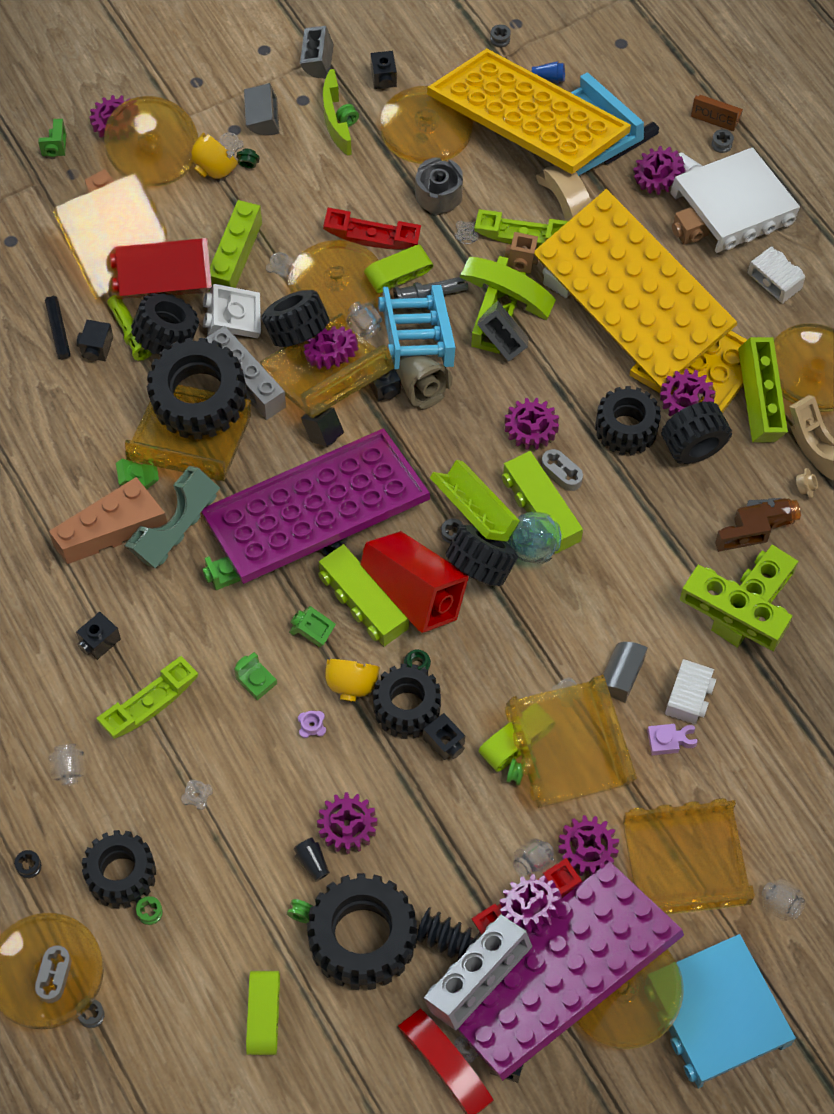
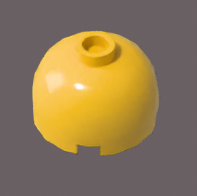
M204 132L196 140L191 151L192 160L196 164L194 170L203 178L207 175L214 179L224 178L238 166V162L233 156L229 159L227 157L228 150L212 136L206 135Z
M327 659L325 668L326 683L331 691L340 694V700L356 702V697L366 696L373 691L379 677L380 667L371 664H365L364 666L355 661Z

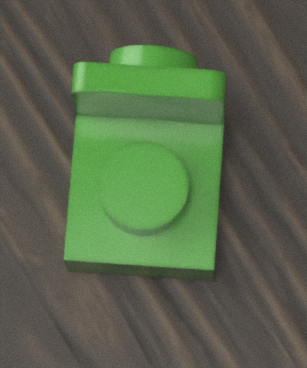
M53 119V129H49V137L38 139L42 156H65L67 133L63 119Z
M150 458L143 464L126 459H121L116 463L118 482L121 486L137 477L143 486L148 489L159 480L155 459Z
M227 556L213 562L210 557L204 558L206 567L202 568L207 583H213L215 590L241 581Z
M310 606L304 611L299 610L290 622L293 626L289 633L293 636L300 633L315 645L321 647L325 644L336 624Z
M255 652L249 656L242 657L234 668L236 680L256 700H259L277 685V679L259 662L258 655Z

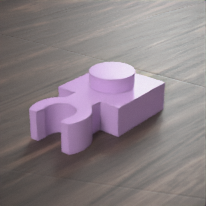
M675 724L648 726L647 733L651 755L678 753L679 745L685 748L696 747L697 739L689 740L685 736L693 734L695 726L687 725L680 731H676Z

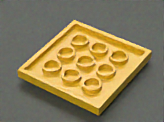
M733 331L727 333L687 368L689 374H693L697 370L698 377L706 375V383H713L712 390L716 392L714 403L719 406L722 413L744 385L738 348L747 339ZM636 363L630 370L629 376L661 393L660 387ZM676 387L672 390L671 395L677 390Z

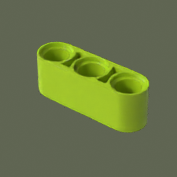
M415 245L372 263L364 270V274L375 291L381 293L383 292V287L391 289L428 273L434 267V264L423 247Z
M535 703L485 741L478 752L496 772H500L511 764L513 758L517 759L544 738L554 728L555 722Z
M250 971L246 1037L247 1055H277L280 971Z

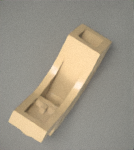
M554 165L544 168L542 173L536 175L538 184L549 188L557 197L565 221L571 220L591 202L590 196L576 172L570 174Z
M808 395L789 407L795 423L791 426V430L799 447L810 462L823 475L834 480V438L823 423L816 398Z

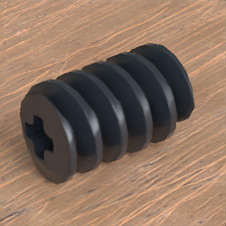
M429 907L418 927L417 941L422 943L428 937V947L432 948L438 943V952L442 953L448 948V957L453 958L458 953L459 960L466 953L467 948L479 939L481 932L473 938L471 937V927L461 932V922L451 927V917L441 922V912L438 911L431 917V907Z

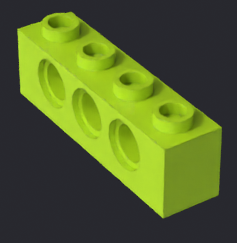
M771 545L767 552L762 550L754 562L756 566L753 570L747 569L740 580L742 583L740 587L748 592L759 594L765 601L772 603L795 573L799 561L776 546ZM762 574H769L772 578H766ZM732 604L735 608H742L739 604ZM711 618L714 621L711 631L738 648L745 639V636Z
M699 564L682 588L680 601L773 652L787 631L793 617L783 607L772 605L759 594L750 593L741 588L735 581L726 580L717 575L711 568H704ZM708 591H715L719 595H712ZM732 604H739L742 608H735ZM755 617H763L766 621H759Z

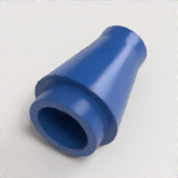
M555 61L532 67V73L551 83L559 84V82L565 81V64Z

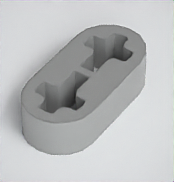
M551 449L543 454L541 466L547 475L565 490L575 491L580 488L583 472L575 463L559 450ZM549 460L558 461L557 465L555 463H552L551 465L548 464ZM567 475H568L569 477L576 476V480L570 479V480L568 481V480H567Z
M62 946L50 947L42 959L35 990L38 997L46 1003L58 1001L65 989L71 967V957L69 952ZM58 954H61L64 962H59L56 971H53L54 964L51 958L54 959ZM51 977H53V984L57 989L56 991L51 990L49 995H46L43 986H49Z

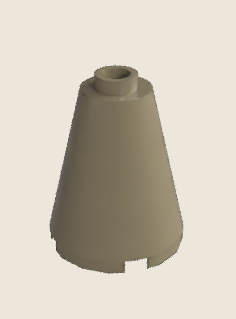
M426 355L400 356L399 369H395L411 404L415 407L419 406L421 409H426L440 402L445 397L443 395L445 389H450L452 386L453 377L451 372L445 366Z

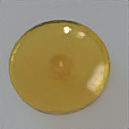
M428 86L412 87L393 96L385 105L380 119L381 135L386 146L398 157L418 164H422L431 158H441L442 161H447L457 156L469 143L473 129L472 119L427 95Z
M141 96L122 103L110 115L105 127L104 147L113 167L125 178L141 185L163 186L179 180L193 166L194 161L192 160L191 151L198 139V133L190 116L177 104L160 97Z
M331 240L315 244L303 251L292 264L288 278L289 293L303 290L317 291L330 318L329 325H345L359 321L372 313L378 306V298L383 297V292L377 293L364 274V270L372 263L378 261V258L367 248L350 241Z
M800 324L784 330L774 339L782 396L792 404H795L806 396L811 395L816 398L820 412L834 411V329L819 324Z
M40 913L17 921L0 935V1012L6 1018L26 1028L52 1029L75 1020L90 1007L102 984L104 963L100 947L87 927L76 919L63 914ZM62 946L69 952L71 957V967L65 989L58 1001L46 1003L38 997L35 990L42 959L50 947ZM58 954L54 959L51 958L54 964L53 971H56L59 962H64L61 954ZM51 977L49 986H43L46 995H49L51 990L56 991L57 989L53 984V977Z
M667 949L577 1021L578 1025L594 1040L617 1049H633L654 1042L672 1026L682 1006L684 985L677 961Z

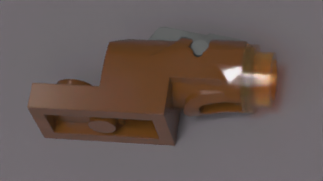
M790 498L749 500L747 506L737 509L734 519L736 527L728 526L718 531L715 541L717 551L767 543L771 530L784 525L794 524L796 520H800L801 511L798 501L791 500Z

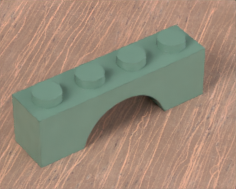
M188 466L173 485L177 494V508L170 521L157 528L140 526L124 545L147 566L156 568L162 565L168 558L167 553L172 547L178 545L183 540L184 532L188 527L194 525L199 520L200 513L205 506L210 505L216 499V493L220 487L199 468Z

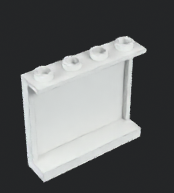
M753 147L676 176L670 192L675 199L684 196L718 240L715 248L716 253L730 250L743 242H750L763 234H770L783 226L788 227L792 225L800 208Z

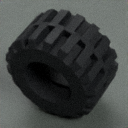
M303 290L284 296L271 304L261 316L273 344L279 347L297 345L313 338L330 321L320 296L315 290Z
M152 293L141 300L131 325V332L135 336L136 342L142 345V348L148 349L150 353L159 354L164 349L170 350L172 348L171 344L177 341L181 344L185 342V339L194 338L199 326L198 314L195 310H192L190 304H186L185 300L181 298H176L171 294L159 293L158 295Z
M625 386V389H621V387L615 388L614 393L610 390L606 393V398L602 397L600 405H598L595 430L597 431V438L602 439L601 444L604 447L609 446V451L613 453L615 450L620 451L619 455H625V452L635 455L636 451L642 453L646 447L650 448L653 445V440H656L661 410L660 406H657V400L655 398L650 399L651 394L649 392L643 393L641 388L636 387V390L631 389V386ZM621 416L633 417L639 424L624 425L617 421L616 418Z
M705 401L690 405L673 415L663 426L661 435L674 460L679 464H690L705 460L721 450L732 437V430L719 406L714 402Z
M461 525L445 553L448 560L458 570L479 582L493 586H502L518 559L517 553L507 542L486 539L473 525Z
M401 664L399 669L393 666L390 668L389 674L385 671L381 674V680L376 681L375 690H373V709L377 723H381L382 729L385 732L390 729L391 735L394 737L397 734H402V739H408V735L413 734V738L419 737V732H423L426 726L440 716L441 688L439 683L436 684L435 676L433 674L428 676L427 669L423 667L422 670H418V665L412 664V668L407 667L406 664ZM412 693L417 695L423 702L414 709L404 710L396 707L392 700L399 694Z
M114 830V835L109 836L106 832L102 834V840L99 841L96 838L92 841L93 848L87 847L85 851L87 858L82 859V866L84 868L82 873L92 896L96 900L100 899L102 905L108 906L111 903L113 908L119 909L120 904H124L125 908L131 907L130 902L136 901L138 903L142 899L141 896L143 894L145 896L149 895L151 892L149 886H154L156 881L154 877L156 875V867L148 844L146 842L143 843L140 836L136 835L133 837L130 831H125L124 835H121L120 830ZM129 859L135 863L132 873L122 880H110L104 877L106 867L114 860Z

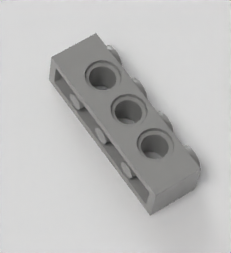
M226 326L206 337L208 343H212L213 340L220 342L222 349L228 347L233 352V356L238 358L246 382L247 400L266 420L286 408L285 391Z
M500 915L494 922L490 923L479 939L467 948L466 953L449 967L447 973L439 982L428 990L424 999L430 1012L456 1031L532 948L527 932L503 915Z

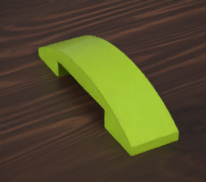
M330 69L323 87L325 123L334 143L344 154L349 156L352 155L351 137L347 122L337 123L333 103L339 102V88L335 70Z
M479 209L474 231L488 238L512 244L514 232L538 236L536 247H539L568 221L549 219L548 224L504 219L502 218V212Z
M469 257L460 275V278L480 288L485 283L527 304L526 311L545 320L548 319L556 301L545 288L528 276L491 260Z
M180 656L160 671L161 676L122 705L117 702L98 716L96 720L113 739L123 736L143 725L170 705L198 677V672Z

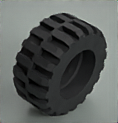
M192 338L185 339L184 343L179 344L177 341L171 344L172 348L170 350L164 349L159 353V360L154 359L151 364L152 371H149L147 376V392L157 419L162 425H166L167 430L172 433L178 431L180 437L189 438V435H193L194 439H202V435L208 434L211 438L217 436L216 432L219 430L225 432L230 428V422L236 423L240 418L238 411L242 412L246 405V382L238 358L233 356V352L228 347L222 349L220 342L213 340L212 343H208L207 338H199V341H193ZM207 374L221 382L218 391L204 402L186 403L174 396L179 383L191 375Z
M357 873V878L351 880L349 875L341 877L340 884L336 885L335 882H331L327 885V892L325 894L320 892L316 897V905L311 907L309 922L307 923L309 947L316 966L321 967L322 973L327 978L332 976L336 984L343 987L345 983H348L353 990H359L360 985H367L368 990L376 989V983L382 982L384 986L392 982V976H400L405 971V964H410L414 948H416L417 920L415 919L413 905L408 903V896L403 890L397 891V884L390 880L385 884L382 882V876L375 874L372 879L366 878V873ZM358 910H368L382 916L387 921L390 930L386 943L379 949L364 954L350 952L343 948L337 942L335 930L338 922L347 914Z

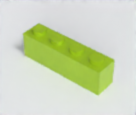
M237 201L210 265L212 286L217 284L236 288L262 225L261 205Z
M750 337L738 348L752 443L776 442L788 433L774 338Z
M528 451L504 463L503 483L514 492L518 506L520 508L524 507L528 513V520L532 527H537L541 533L543 544L547 548L550 547L554 554H557L581 542L582 526L532 452Z
M343 544L319 561L320 572L318 575L326 586L330 585L335 590V596L340 603H346L350 607V612L354 619L359 623L363 622L367 627L369 636L374 641L378 640L385 647L409 629V619L363 569L358 559Z

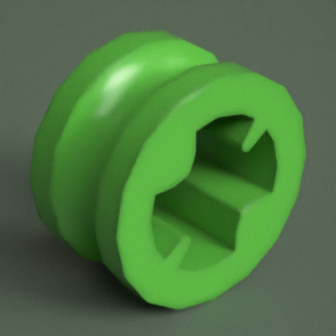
M345 104L337 110L336 118L340 123L347 122L348 127H350L359 119V113L352 104Z
M512 759L506 782L515 781L516 785L521 784L526 766L525 761L518 763L516 759Z
M152 896L143 897L136 905V912L142 923L153 925L160 921L163 910L157 898ZM150 905L151 908L157 907V910L154 909V915L149 916L147 913L142 914V912H145L144 907Z
M293 899L290 903L292 909H288L287 915L298 922L308 923L312 905L302 900Z

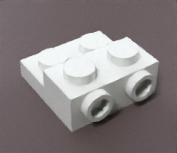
M213 284L209 293H205L203 307L208 308V313L204 315L203 327L208 328V335L226 326L233 335L259 337L261 334L259 292Z

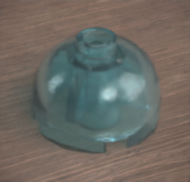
M528 512L518 517L520 522L508 542L522 561L542 564L552 559L550 557L554 552L559 550L562 537L560 526L549 517V514Z

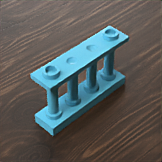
M432 285L431 295H427V298L390 299L388 287H383V297L378 298L379 312L384 314L389 340L387 354L388 359L393 360L394 369H399L400 356L437 355L442 357L443 366L454 367L456 347L442 286ZM427 308V310H431L430 313L393 314V309ZM430 323L435 325L433 329H396V324ZM434 339V341H438L437 345L400 346L399 340Z

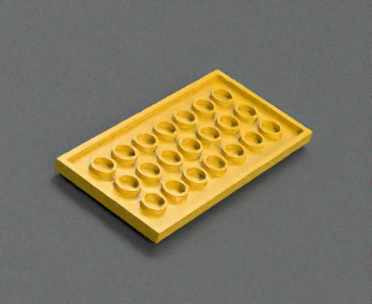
M487 48L427 87V95L570 174H574L629 134L631 129L629 123Z
M607 189L534 252V256L660 389L662 383H667V376L674 378L675 371L681 374L737 326V321Z

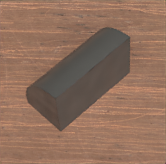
M327 26L304 28L300 64L307 74L316 78L326 79L331 69L334 44Z
M268 83L244 89L247 128L259 135L279 134L278 102L271 84Z
M498 301L479 319L478 326L508 362L528 347V336Z
M634 642L618 643L596 691L626 703L645 660L648 647Z

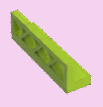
M499 256L497 263L508 266V258ZM488 286L472 331L471 347L500 354V351L494 344L484 342V338L487 335L478 326L481 316L498 301V298L507 295L491 286ZM509 296L511 303L504 305L503 308L512 317L518 300Z
M456 460L448 474L432 473L430 479L486 539L505 542L509 540L520 520L463 461Z

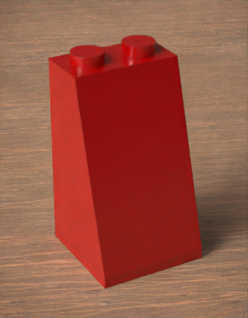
M207 238L116 246L113 248L112 253H109V266L114 268L115 278H111L112 292L116 293L117 299L150 296L152 293L158 295L159 293H165L166 295L200 294L212 288Z
M402 531L365 543L360 565L418 631L424 633L457 620L469 579L468 575Z

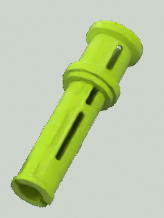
M116 295L111 296L107 304L123 330V340L131 347L133 358L137 361L149 358L152 353L148 349L142 348V345L137 343L135 336L132 335L131 325L134 319L125 306L123 299H117Z

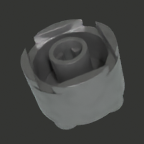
M431 158L420 164L415 178V196L419 205L431 215H439L457 207L462 202L463 173L460 166L452 160L448 159L447 162L442 161L441 158Z

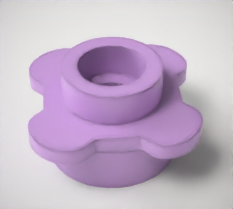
M321 711L301 713L298 716V721L301 723L300 736L303 738H308L310 735L323 736L326 733V728L323 726L324 713Z

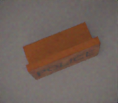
M696 95L691 117L734 131L742 116L743 109L703 95Z

